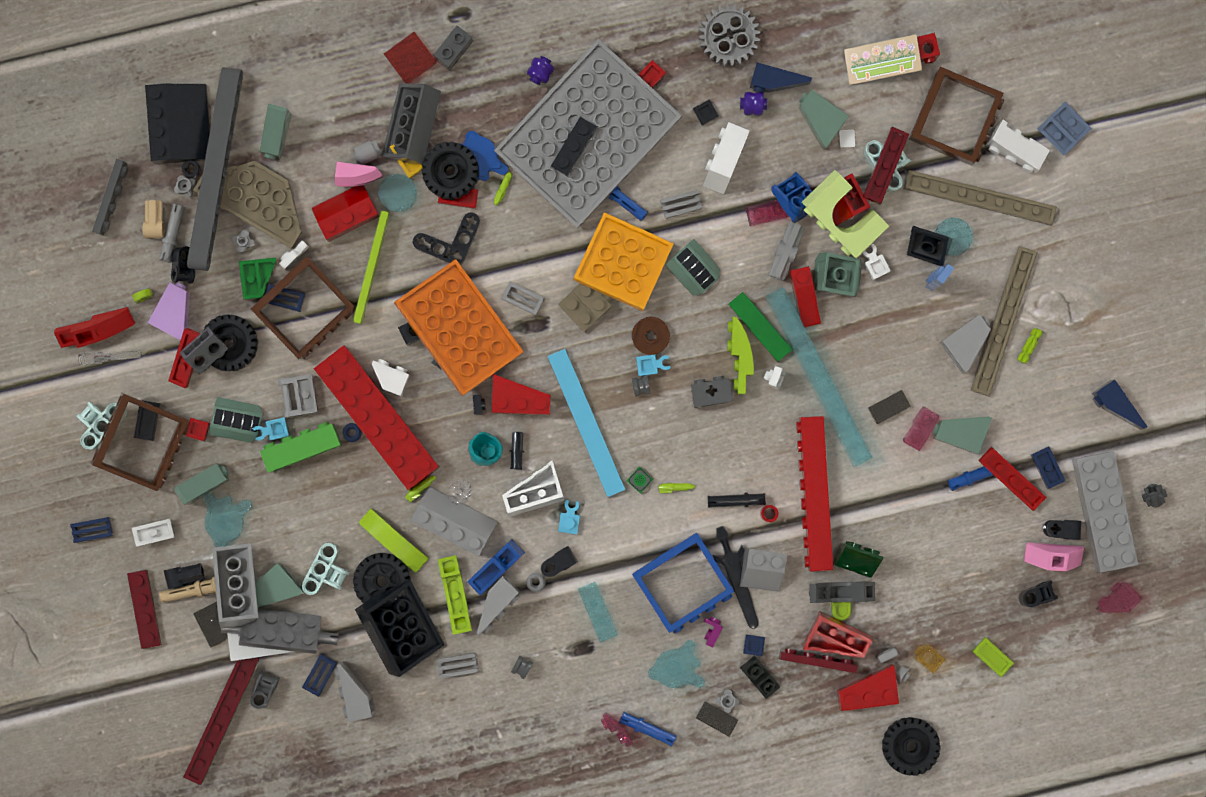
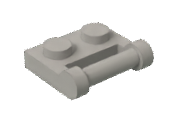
M312 374L278 380L284 401V418L318 412ZM293 383L297 410L292 409L289 384Z

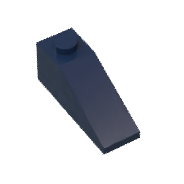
M757 62L750 88L754 92H762L764 94V92L769 93L810 85L812 77Z
M1115 379L1110 380L1092 393L1094 396L1093 401L1099 408L1102 407L1105 411L1140 430L1148 427Z

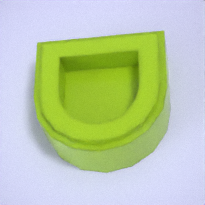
M149 288L132 295L134 302L137 304L154 296Z
M831 602V611L834 618L841 621L848 619L851 615V602Z

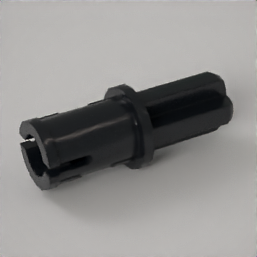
M523 432L512 433V447L509 450L511 452L510 469L522 470V455L525 453L523 451Z

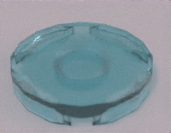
M394 174L389 175L382 181L379 186L378 195L386 209L393 212H403L412 207L417 192L410 178L405 175Z
M960 218L945 219L934 231L953 239L948 252L949 256H957L964 253L972 243L973 234L971 228Z

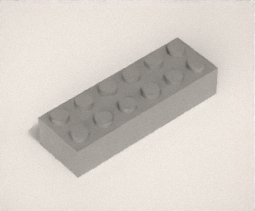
M1111 451L1072 459L1095 572L1101 573L1138 565L1115 452Z

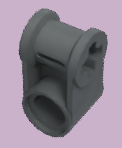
M261 670L250 697L252 707L261 709L269 704L280 677L270 676ZM258 694L262 695L265 699L263 705H258L255 702Z

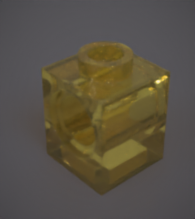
M926 643L924 645L920 644L914 651L916 655L913 658L932 674L946 660ZM927 652H931L933 656L930 662H925L923 659L924 654Z

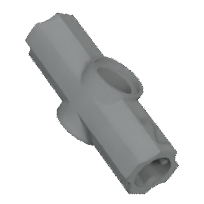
M789 222L783 240L780 241L775 253L776 257L768 276L784 281L790 264L793 263L797 254L798 244L805 227Z

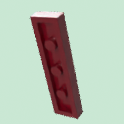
M893 126L890 128L863 198L879 205L882 203L909 133Z
M148 570L127 573L141 649L160 646L162 644Z
M785 648V652L780 651L779 653L780 660L857 673L858 665L853 664V660L842 658V662L834 661V657L823 655V658H817L815 653L804 652V655L796 654V650Z

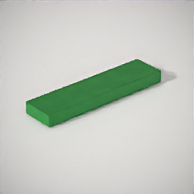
M744 292L740 293L728 304L777 362L792 350Z

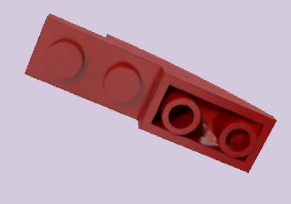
M125 307L93 315L91 320L55 328L54 335L61 348L72 345L80 348L114 336L135 325V321L129 308Z

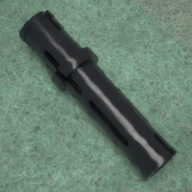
M745 492L742 495L707 496L708 508L744 506L747 508L749 505H766L765 493L748 494V492Z

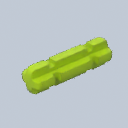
M1032 329L1031 337H1028L1022 348L1023 352L1017 358L1019 362L1023 364L1028 362L1029 355H1032L1039 342L1038 339L1043 334L1040 329Z

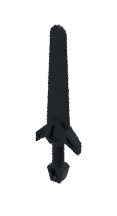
M723 526L717 527L716 538L720 539L721 544H723L725 554L723 558L713 555L714 560L724 565L749 628L755 629L758 626V619L748 587L740 586L742 574L740 560L744 553L743 545H741L737 553L732 552L729 547V541H727L728 532Z

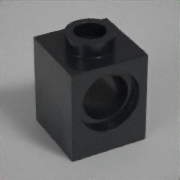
M409 323L398 327L407 346L420 340L417 335L412 336L410 334L411 326Z

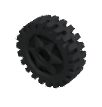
M443 142L440 145L437 144L424 157L425 160L422 162L421 169L423 181L428 189L438 197L450 200L462 198V196L468 195L478 182L479 164L477 159L467 147L460 143ZM449 166L455 167L453 175L446 174V169Z
M225 314L211 319L205 325L204 330L209 327L224 343L228 338L233 339V346L228 348L221 358H217L211 364L214 368L221 371H238L249 365L256 356L255 353L258 350L257 334L252 325L245 319L236 315ZM216 343L211 344L209 348L213 347Z
M375 553L366 557L357 566L354 572L353 588L358 599L365 603L369 599L405 581L411 580V576L407 566L395 555ZM379 576H384L387 579L386 586L381 587L378 585L377 579Z
M913 717L901 718L893 722L884 733V738L882 739L884 757L887 763L901 774L909 776L924 774L936 764L937 758L940 755V739L934 728L924 720ZM911 741L915 742V749L907 751V744Z

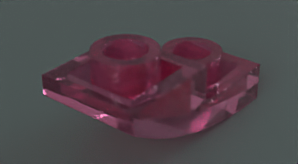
M778 200L745 208L749 226L789 217Z
M923 406L914 418L913 425L903 438V442L920 451L935 427L939 415Z
M607 712L603 713L604 718L601 719L605 730L609 729L611 733L619 730V733L616 735L620 743H625L626 747L634 744L622 724Z

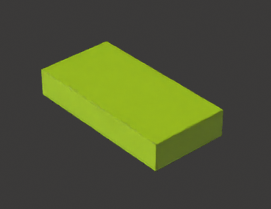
M986 637L972 650L976 656L1001 678L1014 664Z

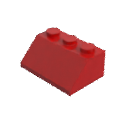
M364 185L354 186L312 207L317 223L328 242L380 217Z

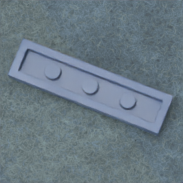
M947 264L932 271L926 279L928 284L925 287L933 291L941 286L954 270V267Z

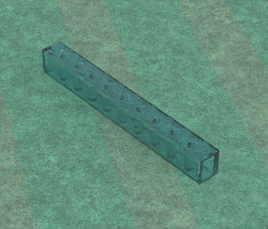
M784 287L770 293L765 299L852 466L856 467L873 458Z

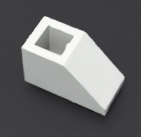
M381 359L378 362L373 361L372 366L382 389L403 396L411 376L407 374V369L399 366L396 369L389 367V362Z

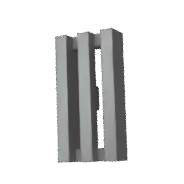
M698 190L660 200L665 219L702 209ZM695 196V199L679 202L668 206L665 205V203ZM692 203L697 204V206L686 208L683 210L671 213L667 212V210L685 206Z
M509 282L501 298L534 315H537L544 300L543 297L512 282ZM511 287L538 299V303L511 291ZM507 295H512L532 306H535V309L533 310L519 302H516L508 298Z
M475 653L437 659L440 679L478 672ZM472 658L470 662L442 666L443 662ZM473 665V669L443 674V670Z

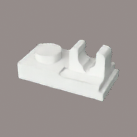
M775 366L774 370L766 371L764 379L769 381V385L773 389L779 391L786 373L782 368Z
M170 519L131 528L136 547L174 538Z

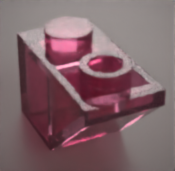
M1117 582L1111 588L1112 592L1107 597L1104 596L1097 603L1099 606L1096 610L1102 613L1130 612L1143 597L1127 582Z

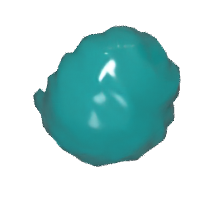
M480 432L469 441L468 452L471 461L480 467L491 466L501 458L503 446L497 437L487 432Z

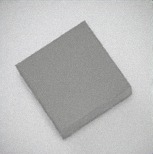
M891 647L877 654L876 657L880 663H883L897 656L898 653L895 648Z

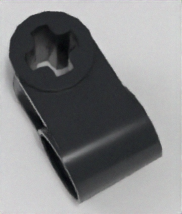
M188 246L176 248L172 252L171 280L173 283L187 281L189 284H192L195 280V269H189L187 266L190 248ZM182 251L186 254L185 260L181 258Z
M1048 520L1043 524V532L1048 537L1081 540V521ZM1054 526L1057 529L1056 531H1050V527Z
M566 546L555 553L554 556L545 560L541 565V571L545 576L553 577L578 563V560L570 547ZM547 563L550 565L554 564L553 573L545 572L544 569L547 568Z
M1052 580L1023 590L1018 597L1020 604L1025 607H1035L1058 599V595H1055L1051 585L1053 583ZM1028 593L1033 596V601L1030 604L1025 600Z

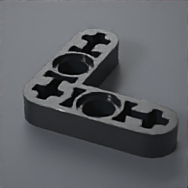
M475 213L465 214L452 245L424 233H418L414 236L413 245L418 251L448 263L454 261V258L448 255L447 259L444 258L448 252V247L452 248L450 250L451 253L456 254L457 251L460 252L462 259H457V261L461 265L465 261L477 233L480 219ZM471 217H475L474 220L476 221V224H472L470 227V230L473 231V233L471 234L467 230H462L463 227H465L466 229L468 227V222L466 221L467 218L471 219ZM461 234L469 236L470 239L467 244L459 242ZM424 237V241L429 244L430 240H433L430 251H427L429 247L426 245L418 247L417 239L421 240ZM437 244H442L445 248L444 252L440 255L434 253V247Z

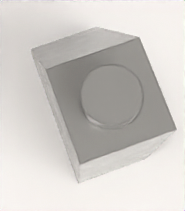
M980 314L940 342L962 373L969 370L991 331L989 321L985 316L981 317Z

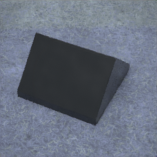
M913 226L907 255L932 264L944 266L953 239Z

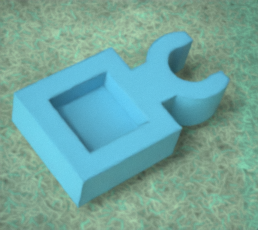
M655 355L636 357L638 376L658 374L657 368L669 370L670 366H663L662 361L669 359V356H662L659 360H656Z
M284 417L266 421L265 428L262 426L252 428L253 430L261 431V436L256 437V441L264 439L266 435H268L269 440L289 436Z
M566 500L565 508L567 513H561L558 532L577 534L580 515H575V511L579 508V502L576 501V506L570 508L568 506L569 500Z

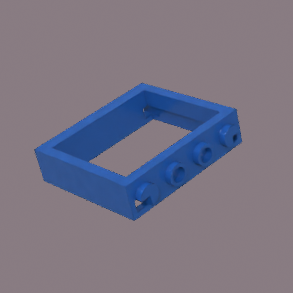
M698 533L691 535L632 573L669 633L672 631L674 634L684 628V623L688 621L693 623L700 618L699 614L703 611L708 613L716 608L715 604L722 600L724 603L733 597L731 595L734 592L733 588ZM697 543L726 590L673 624H670L641 577Z

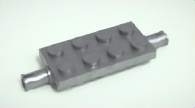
M258 609L259 619L242 626L221 628V633L238 634L240 636L239 646L313 654L317 653V646L320 643L337 646L339 633L321 632V616L264 609Z

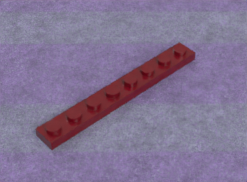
M261 657L237 660L183 778L202 785Z

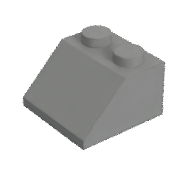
M745 548L740 586L778 592L785 572L787 554Z

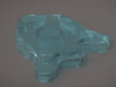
M206 494L204 496V502L207 506L205 529L211 536L215 547L226 546L242 532L244 516L251 509L252 503L249 500H243L234 506L230 496L217 499L213 494Z
M687 640L678 649L664 651L657 658L654 666L649 669V677L670 688H677L686 684L701 688L704 685V679L693 671L694 668L700 665V661L693 655L695 643L692 640Z

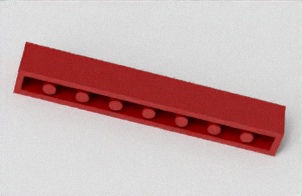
M824 416L800 417L799 422H796V432L800 433V441H797V450L801 452L802 459L798 460L799 471H802L803 479L799 481L800 491L804 492V498H801V510H805V517L802 518V528L806 529V537H803V547L807 548L804 564L805 568L808 567V571L833 570Z

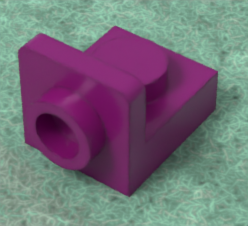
M711 616L710 619L705 618L704 622L714 627L712 630L708 629L704 639L707 640L705 644L713 648L723 626L720 625V620Z

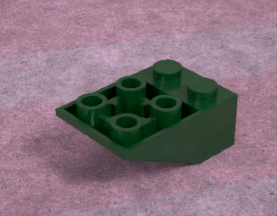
M846 541L845 544L840 543L833 565L872 578L884 557L879 556L880 552L865 547L862 550V545Z

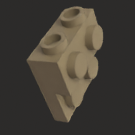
M578 284L558 305L585 332L612 307L610 304L612 299L585 285Z

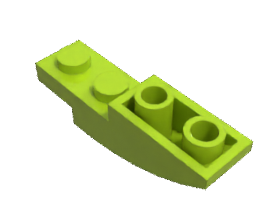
M732 317V320L728 321V333H731V340H727V352H730V356H738V360H734V371H737V379H734L733 390H737V395H745L746 376L754 375L753 355L750 342L742 324L737 317Z

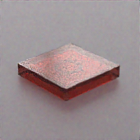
M415 32L384 53V56L405 84H409L437 63Z

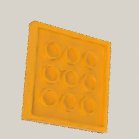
M604 212L573 280L643 311L674 243Z

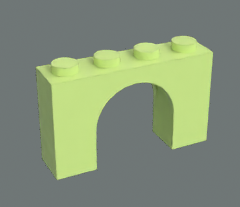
M834 170L802 201L806 207L804 211L811 218L815 216L818 219L816 223L823 231L826 228L829 230L830 234L828 236L835 243L839 241L843 245L841 249L847 256L852 254L857 258L889 225L871 209L853 226L847 228L835 226L832 218L833 209L836 203L853 187Z

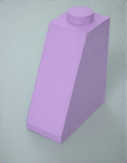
M177 282L175 285L172 283L168 284L148 323L181 340L184 329L188 327L190 293L185 291L186 286Z

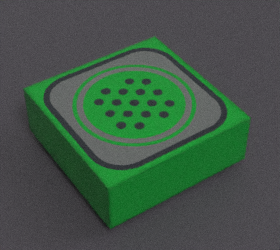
M638 467L627 479V482L641 494L653 479Z

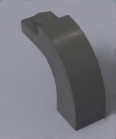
M875 582L810 583V603L875 601Z

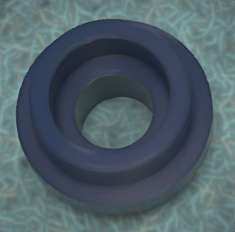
M349 423L343 428L342 433L345 440L356 442L361 438L362 431L357 424ZM351 429L356 431L354 436L349 435Z

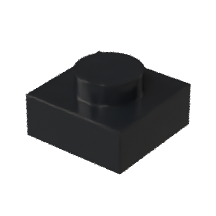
M473 395L474 415H482V410H486L485 398L481 399V395Z

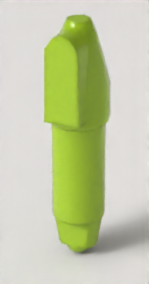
M507 172L494 198V205L496 206L505 196L512 178L511 172Z
M431 476L412 488L406 494V500L412 502L420 496V492L429 487L436 477Z
M664 483L658 486L659 493L689 491V489L695 488V485L690 483Z

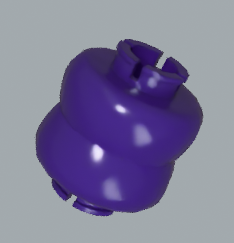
M540 56V59L533 58L531 66L527 70V75L531 77L529 80L537 85L547 83L550 74L554 71V67L550 64L552 61L543 56Z
M745 92L744 98L740 97V110L744 109V115L747 116L753 114L761 116L763 115V110H767V98H764L762 92Z

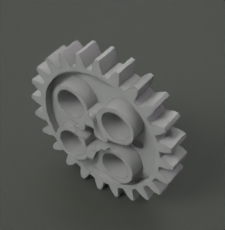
M726 4L725 10L721 6H718V12L712 9V17L706 14L705 18L708 22H701V25L705 28L699 29V32L704 34L699 36V40L704 41L700 44L701 48L706 47L704 54H711L709 60L715 57L717 58L716 64L721 60L724 67L727 62H730L731 67H733L734 61L738 65H741V59L747 62V54L753 57L754 53L751 49L757 50L758 46L754 43L760 42V39L755 36L760 35L761 32L755 30L759 26V23L753 24L755 16L748 17L750 11L744 14L743 7L738 11L735 4L732 9H729V5ZM738 20L740 26L735 28L731 26L730 21ZM714 26H720L722 28V33L716 34L713 32L712 28ZM742 29L746 30L745 32L736 33ZM727 32L734 34L732 39L725 37ZM743 37L746 39L747 43L745 45H739L737 43V38ZM723 38V39L719 40L718 42H714V41H713L714 39ZM720 44H727L729 50L726 52L719 49Z

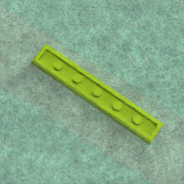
M386 211L380 213L353 319L354 323L359 325L363 324L390 218L389 212Z

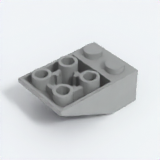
M502 576L488 591L477 630L478 635L481 632L485 635L493 626L491 622L495 618L499 620L507 612L504 608L508 604L512 606L520 598L517 595L520 590L505 576Z
M344 661L337 664V668H335L336 679L341 682L339 694L340 698L345 701V706L343 707L344 717L348 718L349 722L373 717L376 713L371 693Z

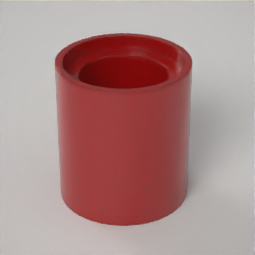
M766 505L760 510V517L765 522H774L778 518V509L773 505ZM767 508H771L774 511L772 519H767L764 516V511Z

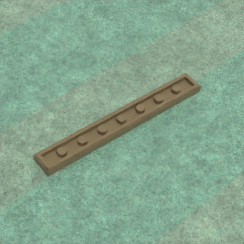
M908 170L904 189L1050 226L1053 225L1057 206Z
M1021 246L1017 249L970 391L988 397L991 394L1038 253L1036 251Z

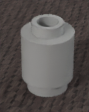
M375 140L372 142L367 141L355 147V152L352 153L356 163L361 162L362 165L377 159L378 155L382 154Z

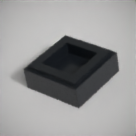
M710 99L693 108L701 126L719 116Z

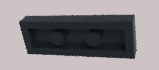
M580 117L551 164V167L568 177L597 126Z

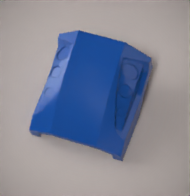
M797 172L782 183L771 187L773 195L777 198L779 204L793 223L800 221L808 215L804 211L806 207L802 201L812 190Z

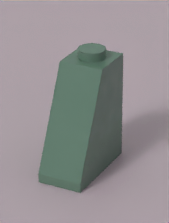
M811 90L809 94L805 92L799 100L802 103L799 109L820 146L825 150L849 116Z
M272 104L267 106L260 152L264 154L266 159H281L292 117L287 108Z
M988 416L940 420L933 427V439L974 454H979L992 418Z
M216 463L176 486L174 490L184 505H191L229 481V472L224 465L221 466Z
M277 563L255 582L257 608L304 593L302 587L281 563Z

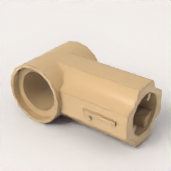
M145 201L144 238L165 237L162 201Z

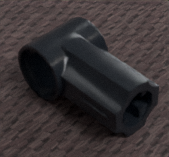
M201 563L164 570L168 589L205 579Z

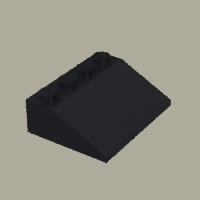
M163 83L145 85L151 162L154 164L186 162L188 160H205L210 135L206 84Z
M411 580L405 581L369 599L355 609L390 675L402 676L444 646Z

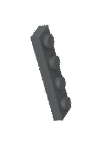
M116 159L92 230V232L102 236L109 230V218L115 212V200L121 194V182L128 173L127 163L122 160Z

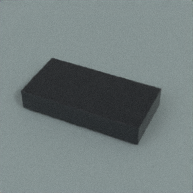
M144 401L160 408V403ZM139 406L134 438L154 441L159 414Z

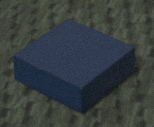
M746 634L743 654L763 656L765 637Z

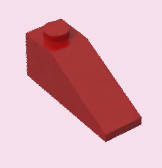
M809 266L791 270L789 277L802 328L821 324Z

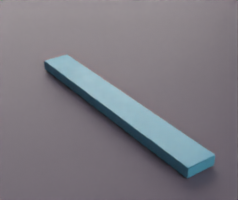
M563 349L549 355L548 359L607 497L625 490L566 350Z

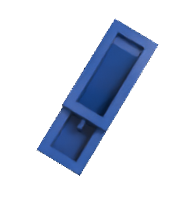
M511 539L467 582L481 596L525 552Z

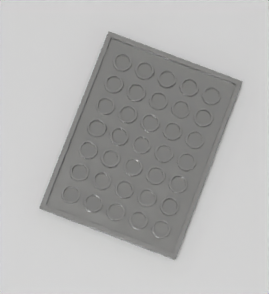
M597 39L494 151L578 229L682 118V115L602 41ZM582 117L597 126L567 177L552 168L551 164L578 119Z

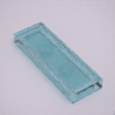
M596 582L579 588V594L599 642L617 636L618 634Z

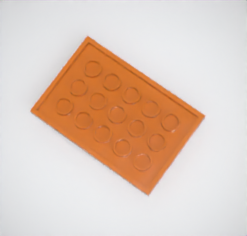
M456 259L394 302L395 306L461 396L468 393L524 352Z

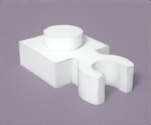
M301 241L291 252L287 251L281 257L282 261L279 264L288 271L309 246Z
M871 244L872 253L869 254L864 250L862 255L869 260L864 264L872 280L889 273L890 269L883 255L877 256V248L874 244Z

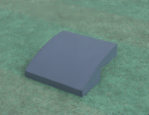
M1065 101L1037 129L1064 156L1092 128Z

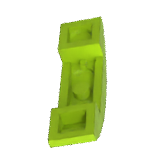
M372 508L358 522L414 572L417 573L429 559Z
M457 555L437 559L443 581L452 633L456 635L472 631Z

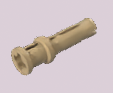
M215 577L206 581L198 580L192 585L160 591V600L162 603L196 595L203 597L205 594L216 593Z

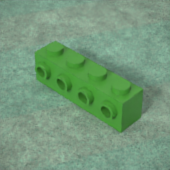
M325 422L317 425L318 429L316 430L306 429L299 432L300 436L293 438L292 435L281 439L282 443L277 445L274 442L264 445V450H261L260 453L267 472L272 473L342 446L335 425Z

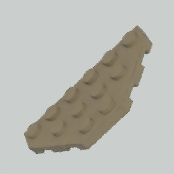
M256 161L227 168L220 207L293 249L302 232L289 181ZM202 176L193 189L197 194L200 192Z

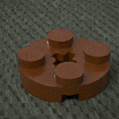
M650 316L641 319L632 330V341L635 348L646 355L661 353L667 347L670 340V332L667 325L657 317ZM650 330L654 331V335H656V339H652V341H648V337L645 336Z

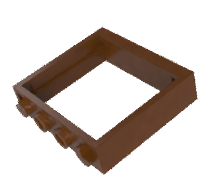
M939 67L909 140L972 166L975 161L979 162L983 152L980 149L983 144L986 145L990 137L988 130L990 127L993 128L997 120L995 113L997 109H1001L1004 103V99H1002L1004 93ZM944 77L994 98L971 155L921 135Z
M306 256L262 297L251 310L299 360L301 357L305 359L313 352L310 349L315 344L319 346L327 339L324 335L328 331L333 333L340 326L338 322L343 317L347 320L354 313L352 309L355 306ZM309 266L347 307L299 351L261 310Z
M121 392L91 464L158 491L166 481V477H164L166 471H170L174 460L172 457L174 452L178 453L182 442H179L182 434L185 435L188 431V420ZM128 402L178 422L152 482L102 462Z

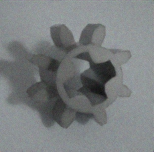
M1150 484L1144 488L1145 494H1142L1144 502H1147L1148 507H1160L1165 503L1164 498L1167 497V493L1162 488V485Z

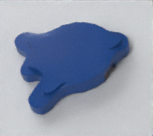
M475 131L467 132L462 145L467 147L477 159L479 164L478 180L488 181L490 171L505 175L508 172V167L498 159L497 153L494 151L496 149L494 144L489 139L478 135Z

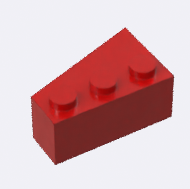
M889 664L866 677L837 689L839 709L847 711L899 704L894 665Z

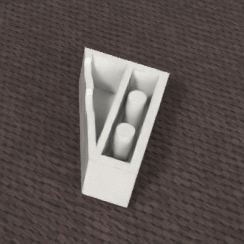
M1002 120L995 127L985 146L989 147L988 150L996 155L1000 153L1005 156L1008 162L1020 164L1023 166L1022 169L1028 173L1039 171L1050 150L1034 139L1021 135L1022 132L1015 129L1014 131L1006 126L1008 122Z
M728 122L726 129H721L718 136L721 139L720 144L716 143L712 154L715 155L714 159H709L705 168L708 173L703 184L704 187L721 194L725 193L749 130Z
M550 461L542 469L536 471L532 476L502 495L509 517L564 501L553 461Z

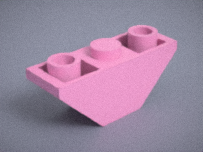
M1026 542L1024 562L1045 570L1069 571L1081 566L1084 547Z

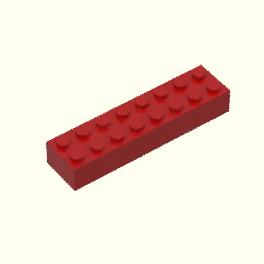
M345 345L313 368L407 490L414 488L440 467Z

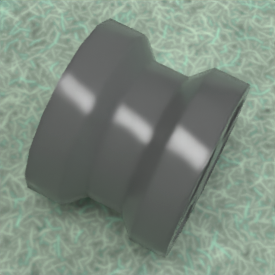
M647 375L640 379L632 378L635 397L642 393L650 394Z
M519 656L511 673H517L522 679H525L533 662L526 661L522 656Z

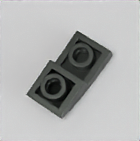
M755 655L740 667L765 699L780 688L779 684Z

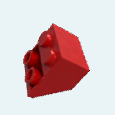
M853 173L844 177L853 188L836 203L833 209L832 218L835 226L850 220L870 208L867 199L863 198V192Z

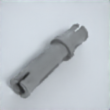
M173 204L165 238L162 239L163 246L159 257L161 261L171 262L174 246H177L176 238L185 209L184 206Z

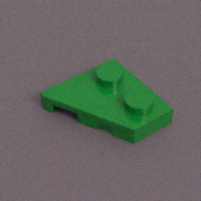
M276 257L239 261L243 300L263 297L276 262Z

